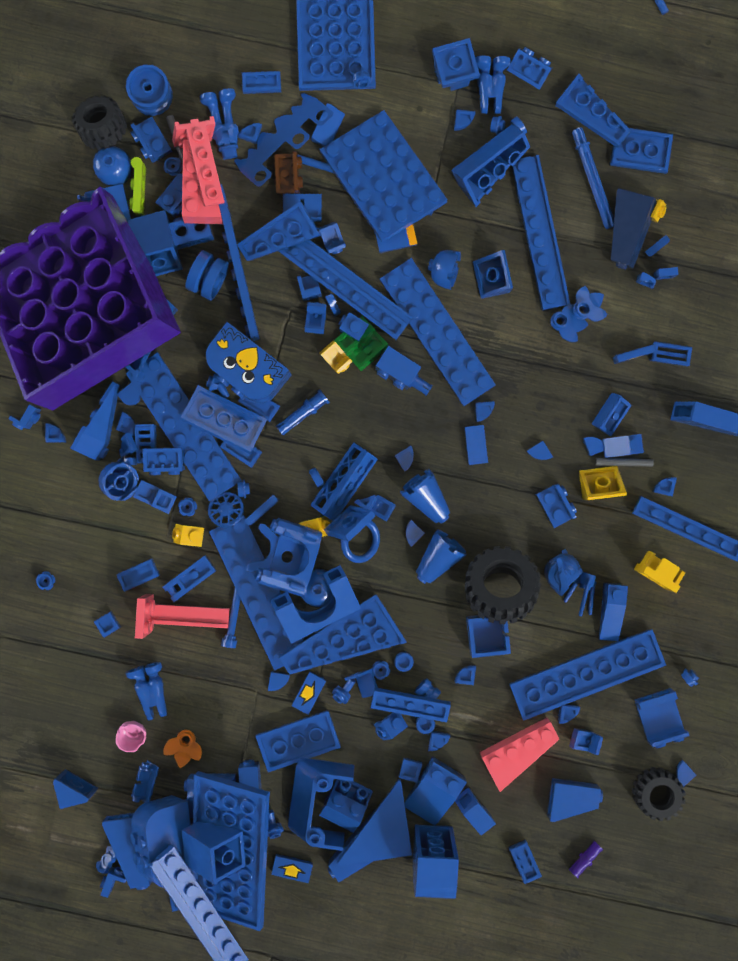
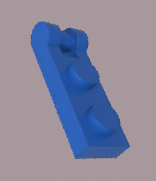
M205 555L162 588L165 592H169L172 596L171 600L175 602L217 570ZM178 584L182 590L177 592L174 585Z

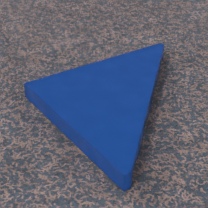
M401 779L397 780L394 787L380 803V806L338 860V866L412 855Z

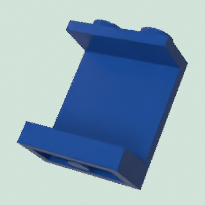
M671 688L634 699L647 742L655 748L664 747L668 742L683 741L684 737L690 736L689 732L683 727L675 702L678 699L676 691Z

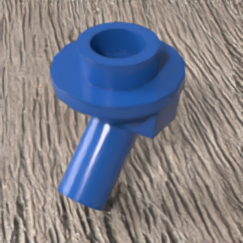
M214 373V376H209L206 387H209V391L217 390L218 388L221 396L225 399L228 398L230 395L225 385L215 378L217 374Z
M350 679L343 688L338 685L333 689L334 700L340 704H346L351 697L349 691L356 681Z
M269 810L268 837L274 839L281 836L284 830L281 823H276L274 811Z

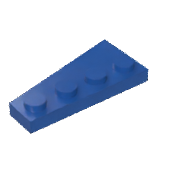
M578 74L558 99L556 107L618 148L629 135L630 129L615 112H611L603 99L601 100L594 93L595 90L590 85L588 86L584 82L583 77Z
M299 201L237 245L245 259L251 261L322 235L302 202Z

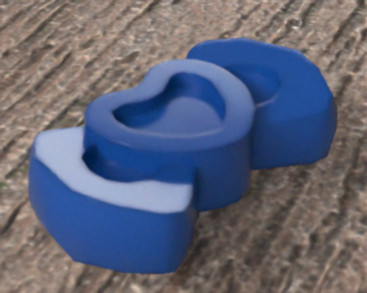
M107 846L106 854L102 856L101 861L96 863L97 871L101 874H107L112 864L116 861V856L111 846Z

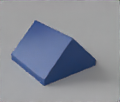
M505 250L473 261L481 299L510 293L513 286Z
M66 769L53 781L60 809L88 802L98 789Z

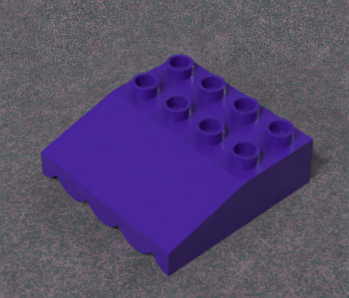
M101 186L93 192L90 202H79L67 207L61 213L59 222H50L36 227L29 234L28 242L12 244L0 252V337L26 401L53 411L181 333L149 260L113 195Z

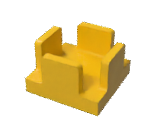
M648 551L641 563H637L634 570L662 588L677 593L681 587L679 583L686 572L680 570L678 566L667 559H660L655 556L654 552Z

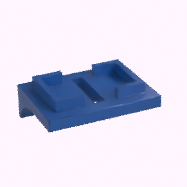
M283 194V212L299 201L304 200V207L313 222H322V194Z

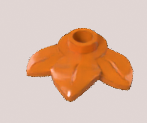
M182 730L177 737L167 741L163 754L174 755L178 766L182 768L188 764L191 758L199 761L202 756V748L196 742L195 734L192 731ZM188 736L190 741L185 742L183 737Z

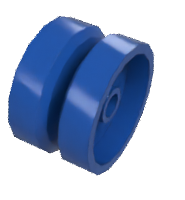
M141 65L130 72L126 80V90L137 110L149 116L164 113L172 103L173 91L163 71L154 65Z
M204 250L201 251L192 264L185 288L193 293L201 290V296L212 301L225 280L229 263L221 258L214 261L211 253Z

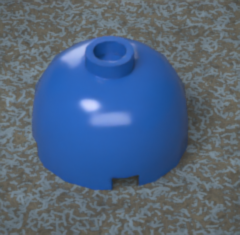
M109 146L106 149L104 147L95 154L93 159L94 172L103 184L115 186L124 184L130 179L133 167L130 157L124 150L116 146Z
M443 250L435 256V259H430L428 270L431 271V278L436 285L451 290L457 278L459 267L456 261L460 262L461 252Z
M112 462L101 471L99 487L108 498L116 501H125L137 491L138 487L136 485L137 480L139 481V476L131 465L123 462Z
M314 569L312 571L307 589L302 596V599L313 607H323L330 600V588L323 575L327 571L324 569Z

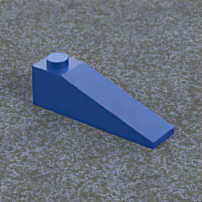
M112 381L100 399L99 405L101 407L91 413L89 425L81 428L70 449L94 460L100 461L101 458H105L109 451L107 447L110 442L120 384Z

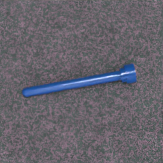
M236 588L234 589L227 634H225L221 642V646L227 648H236L237 646L236 636L234 635L241 598Z

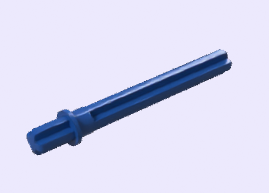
M576 128L572 131L576 143L575 150L579 152L605 229L614 227V218L589 148L590 142H587L583 128Z

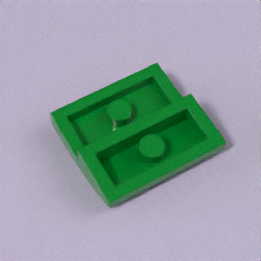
M363 316L360 319L368 323L369 327L359 342L344 332L334 340L360 371L365 369L389 346Z

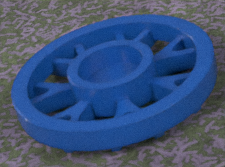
M224 492L211 500L208 506L210 519L220 527L235 525L244 514L242 500L236 494ZM224 497L225 502L220 503L218 499ZM230 497H234V500L231 503L228 502V499ZM240 503L241 508L234 509L233 505ZM213 505H219L218 509H212ZM219 513L220 516L215 520L213 516ZM233 513L238 515L235 520L231 517ZM223 517L228 518V523H222Z

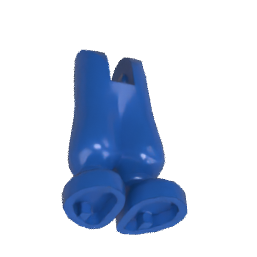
M477 56L475 59L480 70V78L477 79L481 113L487 114L488 98H494V114H501L506 80L503 71L510 65V58L507 56L495 57L492 61L493 75H490L491 57Z
M161 662L150 663L145 667L139 666L126 672L128 679L136 680L135 691L147 720L154 719L153 706H157L160 717L167 716L163 680L158 675V672L162 669ZM145 672L149 676V681L146 680Z

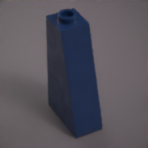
M618 188L611 260L616 264L615 267L626 270L627 267L634 268L652 221L651 214L657 204V200L654 197Z

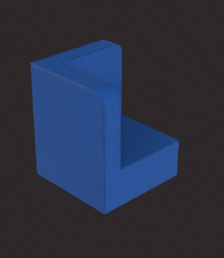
M301 275L297 276L303 302L322 297L317 280L312 276L301 278Z

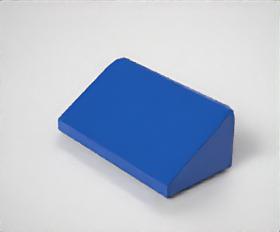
M329 103L326 106L333 111V116L324 125H317L311 137L312 142L323 147L334 140L345 116L343 112ZM323 111L319 121L327 118V111Z
M611 393L593 420L592 425L611 437L632 405L621 395Z

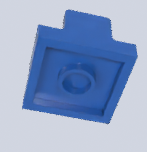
M470 38L432 48L434 69L438 84L441 83L442 88L450 86V90L453 91L467 87L471 80L480 78Z

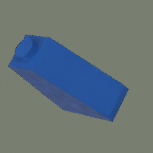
M552 778L547 817L550 822H556L598 809L599 803L603 801V791H601L598 784Z

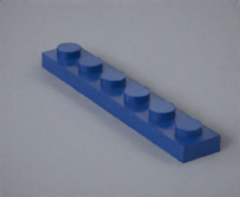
M642 496L639 497L632 514L738 562L737 540Z

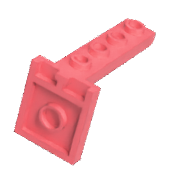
M214 116L205 121L192 119L190 123L186 124L175 122L172 137L174 147L179 146V148H183V139H188L204 207L224 204L210 145L215 128Z
M145 594L137 598L135 638L143 639L153 631L154 624L228 628L230 608L155 604L154 594Z

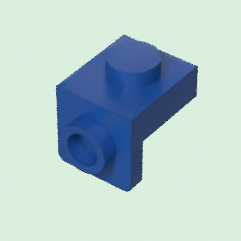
M337 222L318 228L328 254H337L343 251L346 245Z
M319 302L307 303L305 332L324 334L326 304Z
M350 312L347 316L343 315L338 324L340 325V332L346 333L358 342L369 327L368 323Z
M29 404L21 419L11 415L8 419L13 421L12 425L20 430H23V428L31 429L33 423L36 424L41 416L39 414L41 409Z
M392 712L382 721L376 722L374 727L376 728V734L382 740H390L406 729L408 725L401 714Z
M574 728L569 747L599 755L603 737L592 731Z
M112 867L107 877H103L100 888H103L101 896L109 897L116 880L126 883L127 880L121 867Z

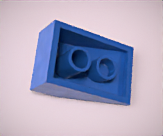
M432 756L418 782L404 802L405 808L435 826L466 785L465 776Z

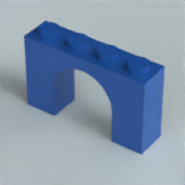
M341 565L323 573L330 588L331 596L328 603L318 610L304 612L297 609L288 591L270 600L291 644L361 609Z

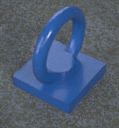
M350 505L324 529L328 536L341 539L343 554L354 563H363L370 560L377 552L380 544L378 527L372 521L375 514L369 509ZM367 526L371 530L373 537L371 547L365 554L355 555L351 552L348 541Z

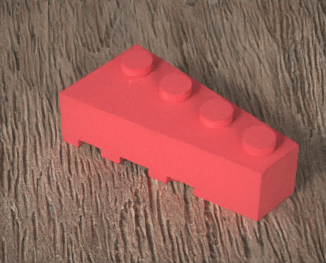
M183 139L184 223L223 224L219 204L204 207L188 139Z
M546 717L481 751L480 755L499 792L559 740V737L552 723Z

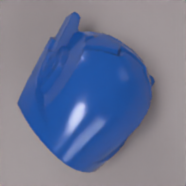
M566 549L562 550V554L549 560L544 569V575L548 584L560 596L583 573L576 558L569 555Z

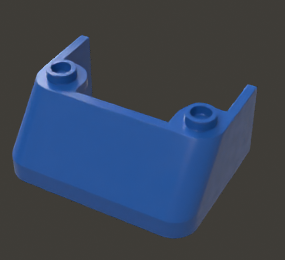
M303 758L297 762L288 827L310 846L343 851L344 832L322 830L319 827L311 826L316 791H329L333 786V779L353 781L355 765Z

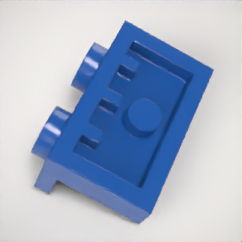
M524 47V49L519 48L507 71L540 90L553 68L550 66L551 62L544 57L536 58L533 56L535 52L527 47Z
M153 117L136 126L134 123L130 124L133 129L130 133L136 142L140 141L143 147L140 150L145 159L150 158L152 163L172 152Z
M180 173L177 174L155 202L173 218L182 214L183 175Z
M183 447L143 448V471L149 472V475H161V472H168L169 475H178L180 471L185 470V465H183Z
M554 484L535 494L553 528L577 518L575 515L577 512L572 502H568L566 498L568 494L563 485Z

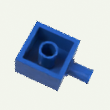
M390 346L387 347L376 364L375 370L377 375L384 380H387V378L394 381L393 385L400 390L404 388L408 390L409 387H414L426 396L433 386L418 377L421 366Z

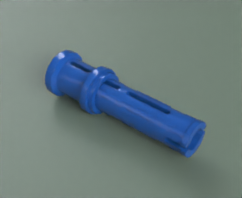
M319 389L316 395L309 400L306 399L303 406L276 425V427L284 436L307 416L316 414L319 408L330 402Z

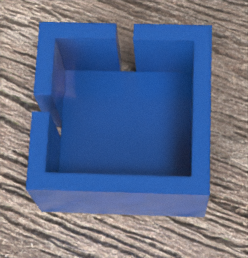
M478 615L466 616L471 657L511 654L510 640L506 634L509 633L508 621H506V624H499V621L494 620V623L488 622L489 618L484 617L482 619Z

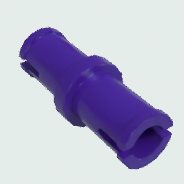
M593 841L584 853H580V858L569 868V871L578 878L588 866L593 864L592 861L603 849Z

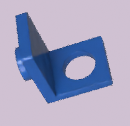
M372 669L357 672L344 678L345 681L356 678L362 698L373 696L374 688H378Z

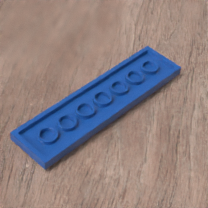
M412 258L380 278V282L394 303L413 317L409 322L410 327L463 407L496 385Z
M158 352L146 360L138 377L130 371L126 373L173 447H183V462L209 501L235 486L237 482L242 481L214 436L180 420L190 400Z
M243 515L241 520L235 525L217 527L209 531L275 671L284 666L279 657L303 642V639L291 644L272 607L270 600L281 595L280 590L259 584L255 580L256 571L251 573L246 570L248 564L263 561L264 556L249 525L244 521L246 518Z
M648 629L511 682L509 686L524 721L664 667L666 663L653 630Z

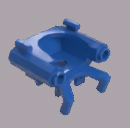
M281 518L273 519L270 529L265 524H260L258 527L260 532L270 542V552L263 561L248 564L246 570L251 573L256 571L255 580L259 584L285 592L288 591V593L302 597L311 578L320 548L322 532ZM285 551L292 553L293 557L289 563H285L282 560V554Z

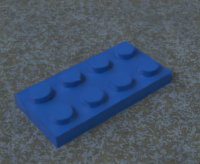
M197 385L180 418L181 421L249 454L267 421L266 418Z
M329 710L256 734V739L268 772L292 765L303 758H312L341 748Z

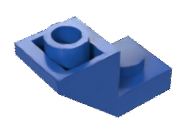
M470 788L459 794L455 803L481 836L496 825L488 810L480 804Z

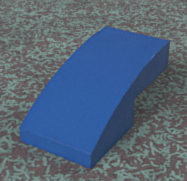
M141 479L133 498L169 514L177 496Z

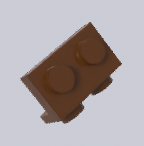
M292 151V154H274L276 194H300V188H303V177L299 176V169L302 168L301 156L298 157L297 151Z

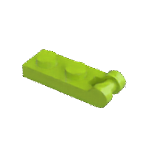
M134 157L131 160V165L134 168V178L131 179L133 198H130V209H133L132 211L136 216H144L146 166L139 157Z

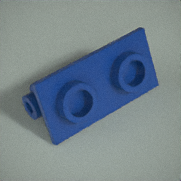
M149 760L142 762V765L139 766L136 780L141 781V783H135L131 794L133 802H140V800L144 803L150 802L159 767Z

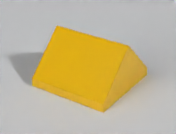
M617 466L579 471L583 500L627 495Z

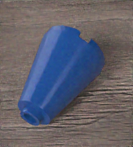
M428 469L424 471L425 475L420 476L417 474L403 486L404 491L400 490V493L434 523L439 522L441 524L449 518L450 510L434 473Z
M437 530L434 533L416 570L417 578L424 584L426 582L432 583L466 556V550L454 538L451 540L447 537L448 534L441 530Z

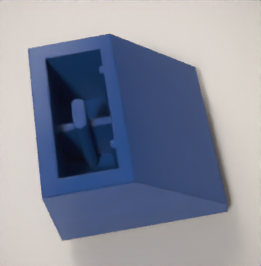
M336 779L319 816L354 833L361 824L373 791L354 781Z

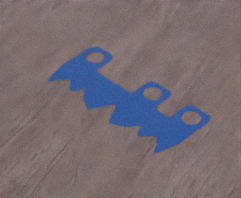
M301 93L303 98L302 105L292 106V115H283L274 120L277 130L276 134L261 132L257 141V150L249 149L247 159H234L241 173L256 186H262L272 175L271 171L263 163L285 141L294 149L301 148L309 140L310 136L300 126L308 118L318 126H322L333 116L332 110L317 98ZM322 110L327 111L328 116L325 120L318 121L316 119L318 112ZM299 133L303 134V142L294 144L293 137ZM265 171L266 178L263 181H256L255 175L257 172Z

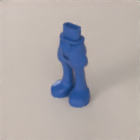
M223 89L218 93L223 109L224 124H222L219 114L217 95L214 92H207L199 96L200 102L207 106L211 116H214L215 128L212 138L216 141L218 151L222 153L223 160L238 157L236 149H238L237 135L239 134V129L234 124L231 113V103L236 96L234 89Z

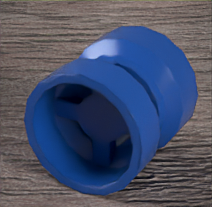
M428 678L424 679L414 691L418 696L437 699L441 693L437 687L432 686V682Z

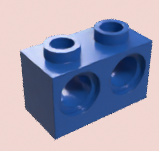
M182 217L174 219L172 223H169L175 247L179 250L214 240L211 225L205 224L204 230L196 231L198 224L184 223ZM184 228L187 230L184 236H178L180 229Z

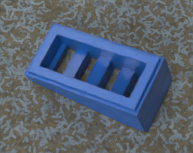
M154 424L135 425V444L138 449L136 451L137 463H143V458H141L143 450H141V446L156 448V425ZM141 431H150V434H141ZM141 438H150L151 442H141Z

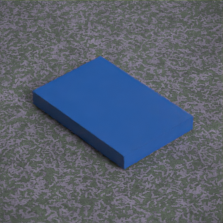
M629 128L630 133L618 148L613 145L610 166L663 174L668 172L673 134Z

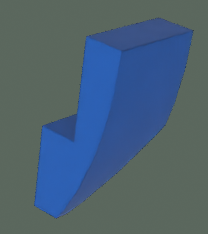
M373 495L361 500L358 499L354 502L362 508L372 510L376 516L386 522L396 507L395 504L380 495Z

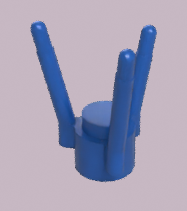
M584 572L575 580L564 598V602H567L578 583H580L579 587L584 589L579 611L580 617L583 615L588 591H590L588 614L592 615L596 576Z

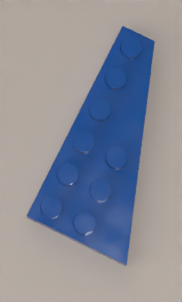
M374 594L359 604L361 609L327 625L280 656L279 659L290 675L317 666L404 644L407 641L378 596Z

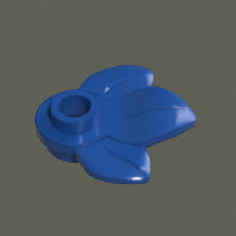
M586 286L580 288L576 293V303L573 306L575 317L581 320L588 318L594 322L604 319L607 313L600 308L604 294H590ZM579 308H582L584 313H581Z
M574 304L565 306L561 312L554 313L550 319L551 326L559 331L564 340L569 342H577L578 336L576 332H580L588 326L586 320L578 319L573 314ZM557 319H561L563 323L561 325L558 324Z

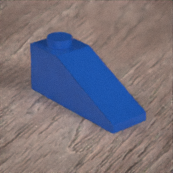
M604 582L599 640L619 641L628 586L624 584Z

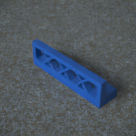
M353 442L311 503V506L334 521L341 514L378 459ZM356 450H359L360 454L356 459L352 460V455ZM348 466V471L342 475L341 471ZM337 482V487L331 491L332 484ZM326 498V503L320 508L318 506L322 499Z
M374 688L371 700L372 709L446 723L451 707V702L381 688Z

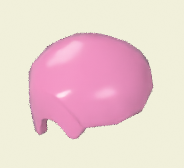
M136 721L123 723L116 733L118 748L124 752H136L146 740V729Z

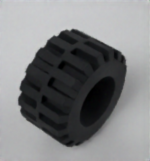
M97 95L91 99L89 97L85 102L82 101L79 107L75 108V113L72 115V123L86 146L92 149L97 148V150L103 147L106 149L110 145L114 146L117 144L116 142L122 139V135H125V129L127 128L126 120L117 102L113 101L111 97L104 95L101 97Z
M651 767L650 771L647 769L643 770L644 774L642 776L638 774V781L634 780L633 782L635 788H632V793L634 794L633 799L636 805L646 816L653 820L657 818L658 821H663V818L668 821L671 820L670 816L676 817L678 815L676 812L678 810L682 811L683 807L681 804H685L686 801L683 796H686V793L682 789L684 788L682 783L670 771L658 767L657 770L655 767ZM659 785H666V797L660 802H650V793L653 788Z

